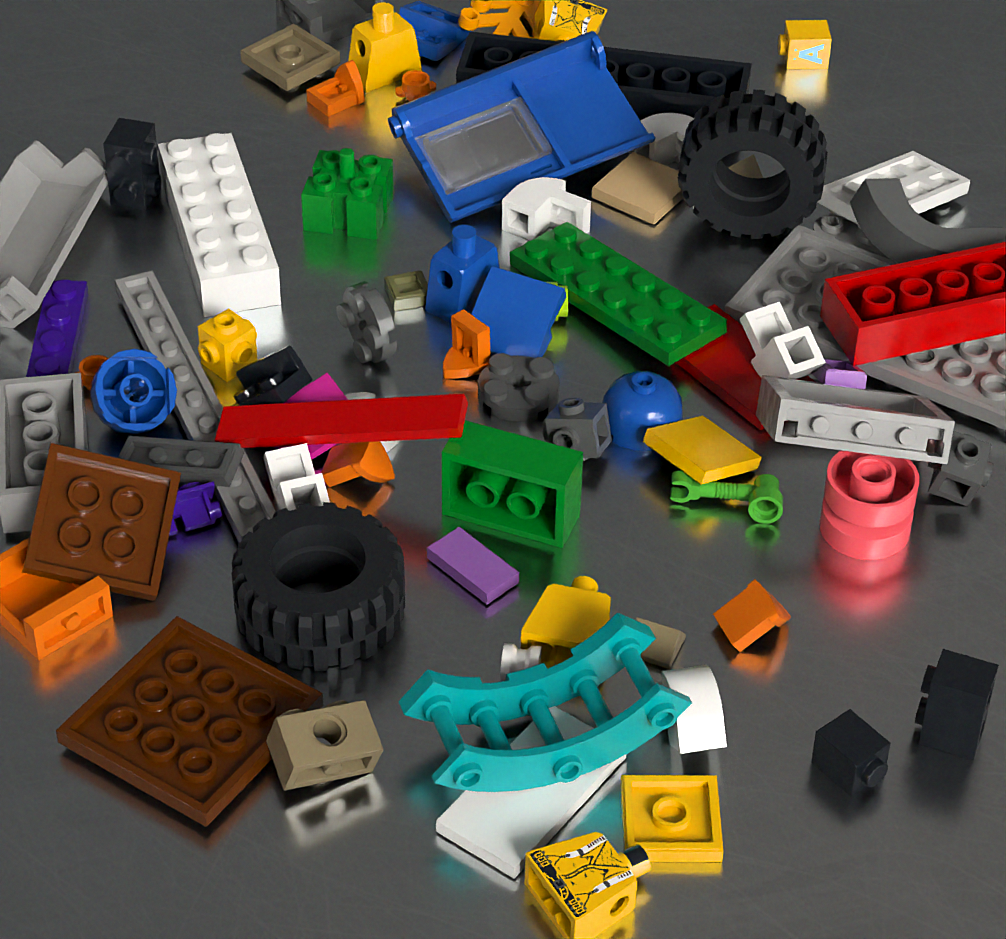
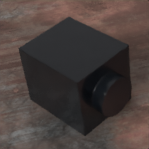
M849 709L816 731L811 762L852 797L866 786L873 787L884 778L888 770L887 760L891 743Z

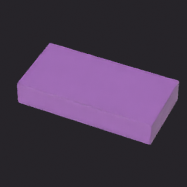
M824 359L826 363L815 373H812L821 383L858 389L866 388L867 374L858 366H853L850 361Z
M460 527L427 547V559L486 605L519 584V572Z

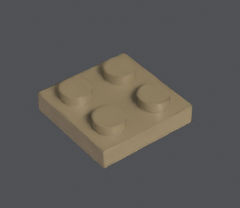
M294 23L240 50L242 63L286 91L340 64V52Z

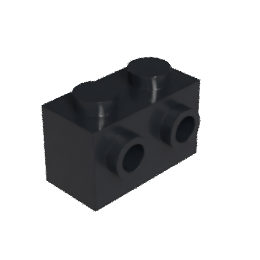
M118 118L103 143L110 205L147 210L153 197L159 195L162 183L159 172V149L156 141L155 123Z
M943 649L937 667L928 665L923 678L921 692L928 694V698L921 697L915 717V723L922 725L919 744L974 761L985 728L999 665Z

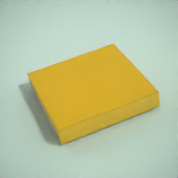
M703 415L648 428L643 439L647 446L701 485L757 470L762 458Z
M621 775L620 789L624 850L639 844L647 853L650 862H722L723 841L717 775Z

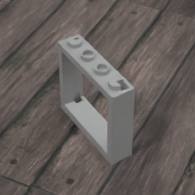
M762 375L756 411L757 418L774 442L948 464L955 424L954 420L924 396L827 385L819 382ZM784 421L797 422L795 435L782 433Z

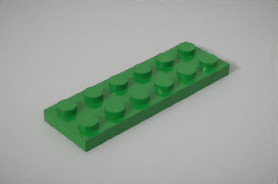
M569 222L558 225L554 229L510 251V265L530 278L543 282H557L558 286L567 285L569 303L667 366L672 365L727 333V319Z

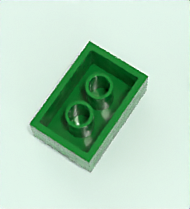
M465 420L462 437L449 438L442 450V515L563 549L580 516L583 452Z

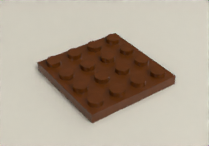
M176 616L57 728L56 734L58 743L207 827L271 761L272 756L266 740L275 718L293 709H302L304 712L321 709L323 707V693Z

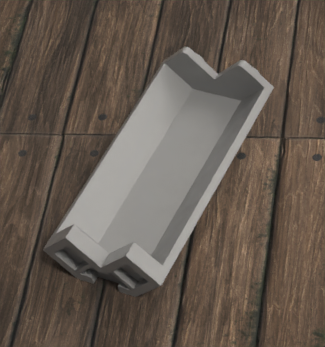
M34 140L14 156L1 177L0 327L14 329L38 310L108 184L106 163L91 149H82L64 164L43 144Z

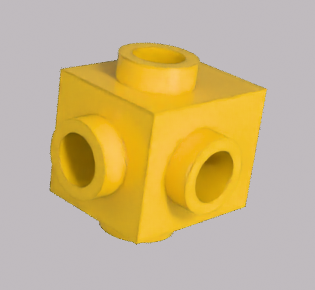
M229 308L197 326L199 338L198 353L201 364L224 381L228 382L237 377L236 372L257 361V332L255 327L249 320L243 319Z

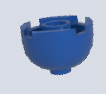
M138 349L119 351L101 364L92 379L90 398L93 410L102 423L116 432L137 434L150 431L161 424L175 407L177 388L173 373L168 367L165 368L157 360L158 357L151 352Z
M648 371L624 374L610 385L603 397L602 403H607L611 435H613L612 442L633 451L653 450L643 442L648 428L683 420L682 398L671 381L659 374Z

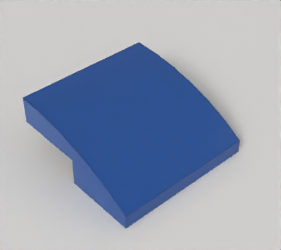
M415 1L400 7L399 15L409 22L415 30L419 55L433 61L442 59L451 53L471 32L459 26L458 14L430 4Z
M492 266L471 314L490 327V355L505 353L510 356L543 357L552 339L551 327L566 299L565 288Z

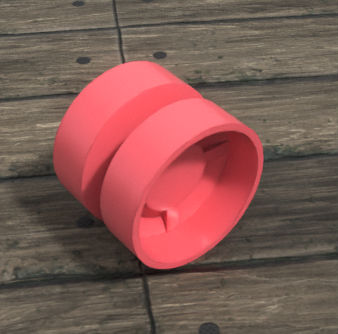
M842 450L836 453L827 467L820 516V531L825 541L839 553L860 560H880L900 552L906 546L910 537L913 510L919 487V473L910 459Z

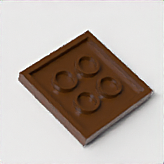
M51 443L48 449L22 573L77 585H83L99 576L109 585L110 592L155 601L158 595L181 472Z

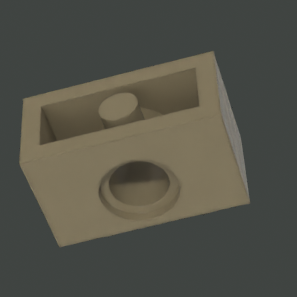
M339 700L326 705L324 708L306 712L302 709L289 710L275 718L266 740L284 791L371 773L384 750L365 700L352 703ZM316 738H323L330 744L321 743Z

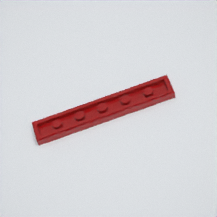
M465 394L224 406L215 442L240 444L241 448L295 446L307 443V445L461 438L468 401Z

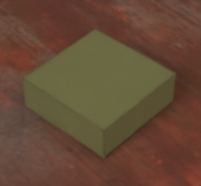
M422 271L384 277V288L394 311L426 306L428 283Z

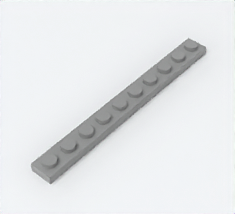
M153 270L115 279L116 293L144 350L157 356V360L165 368L168 367L174 375L177 395L173 409L188 440L215 442L223 407ZM242 448L244 451L243 458L230 487L215 486L214 493L239 543L248 531L253 533V527L265 517L268 520L272 519L273 514L276 512L244 448Z

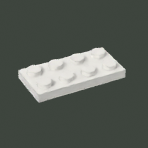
M911 151L824 185L821 199L817 203L828 208L832 214L843 216L858 224L850 201L864 179L899 178L909 204L918 214L967 194L971 180L915 151Z

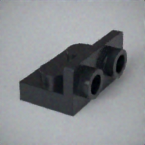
M289 345L242 367L236 372L244 388L233 396L236 403L232 406L284 403L313 379L293 347Z

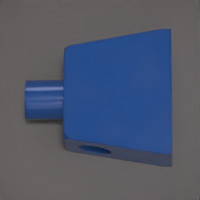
M470 225L454 227L452 230V241L435 253L430 263L425 311L450 324L451 316L463 309L472 314L491 267L500 268L497 247L494 243L477 236L474 227Z

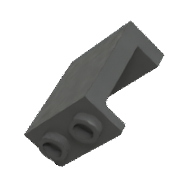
M276 0V17L284 25L289 26L294 23L328 44L352 35V29L355 25L373 19L372 7L377 3L383 2V0Z

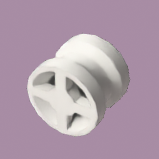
M504 643L500 682L505 681L506 674L541 664L542 646L532 645L528 649H518L515 644Z

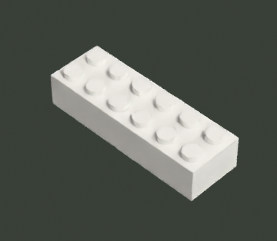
M214 133L206 137L186 140L175 139L171 142L158 144L162 184L203 317L218 315L228 308L233 312L281 305L279 267L232 133Z

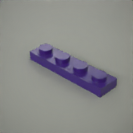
M67 279L53 281L43 299L26 377L72 373L88 298L87 281H71Z

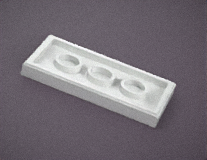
M556 706L549 708L564 740L594 729ZM534 721L510 744L512 750L546 746ZM626 755L596 770L580 775L574 781L567 783L558 782L543 787L506 792H475L465 790L436 820V832L515 879L525 868V853L544 847L625 760Z

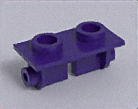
M214 481L202 485L200 482H192L178 489L169 536L175 535L178 532L174 522L176 518H181L186 532L215 524V519L222 517L218 501L212 502L215 489Z

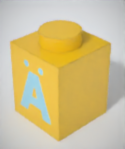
M785 20L784 34L778 35L777 47L778 55H784L786 69H828L832 39L827 20Z

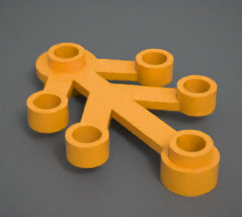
M471 0V8H463L461 10L458 24L461 28L468 31L481 27L497 26L493 34L509 36L512 32L514 37L534 39V17L540 0ZM489 9H508L504 13L480 14L488 12ZM520 18L528 21L533 29V37H530Z

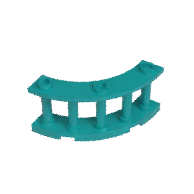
M618 612L592 636L570 649L573 654L571 658L547 669L545 663L524 670L506 674L505 681L495 683H482L480 677L453 676L427 669L398 701L404 715L423 721L434 722L449 755L445 762L431 776L434 783L454 789L475 792L519 791L558 782L567 783L574 781L580 775L596 770L628 754L662 730L671 727L678 717L692 704L689 696L655 683L641 658V653L656 639L649 626ZM625 667L641 698L628 709L613 717L598 686ZM581 696L597 727L576 737L564 740L549 708ZM531 716L546 746L512 750L499 722ZM474 724L480 727L490 749L465 744L456 725Z

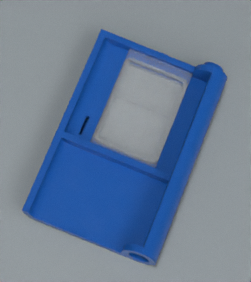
M593 30L392 108V117L388 118V124L395 139L401 137L450 223L502 203V199L513 188L524 181L542 177L562 179L652 143L656 138L653 133L649 134L606 68L604 47L599 36Z

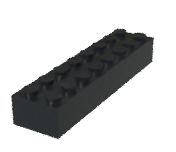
M469 32L456 70V83L562 42ZM604 47L606 68L640 120L659 113H679L695 118V113L701 107L706 105L710 107L711 100L721 95L729 98L731 92L744 90V94H749L752 63ZM513 110L504 112L508 115L518 114L516 111Z

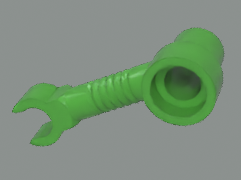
M681 470L672 473L671 483L673 485L685 486V488H671L670 499L674 502L684 503L689 500H697L700 497L748 501L749 515L759 523H773L782 516L783 496L779 491V480L774 475H759L755 479L754 485L720 483L719 481L701 485Z

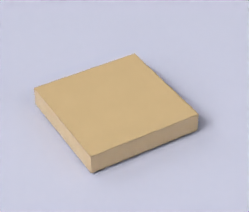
M632 152L592 187V198L654 225L683 199V191L678 185V170Z

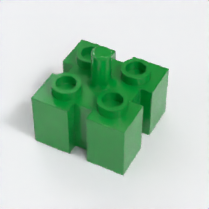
M343 148L340 151L319 150L312 167L313 177H308L301 193L303 231L333 234L334 229L347 230V236L377 240L384 222L383 212L387 213L393 198V159L382 158L376 155H363L359 160H354V151L350 148Z

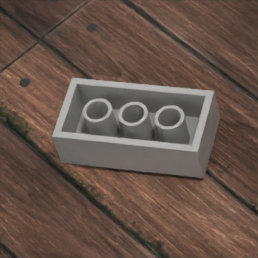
M81 373L0 380V516L3 533L31 531L48 449L51 443L88 451L86 407Z

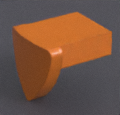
M353 60L340 65L333 78L306 89L307 102L327 117L365 102L362 80Z
M463 309L451 316L452 347L447 352L443 361V377L445 379L467 378L478 375L489 365V359L491 358L490 327Z
M380 441L342 443L332 447L321 471L324 482L329 487L360 476L377 483H384L395 478L389 456Z
M756 579L752 580L747 584L748 587L713 613L730 643L739 652L743 651L775 625L780 627L791 618L787 610Z

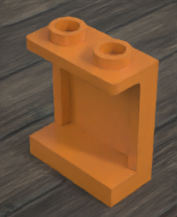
M28 538L0 554V624L37 660H41L113 617L109 585L99 576L83 585H77L22 573L29 542Z

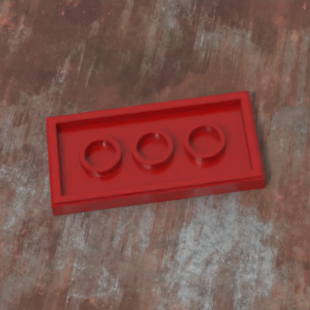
M713 304L707 308L727 319V333L675 363L761 431L765 428L757 418L756 411L762 378L751 363L756 354L743 326L717 305ZM808 375L797 379L815 382Z

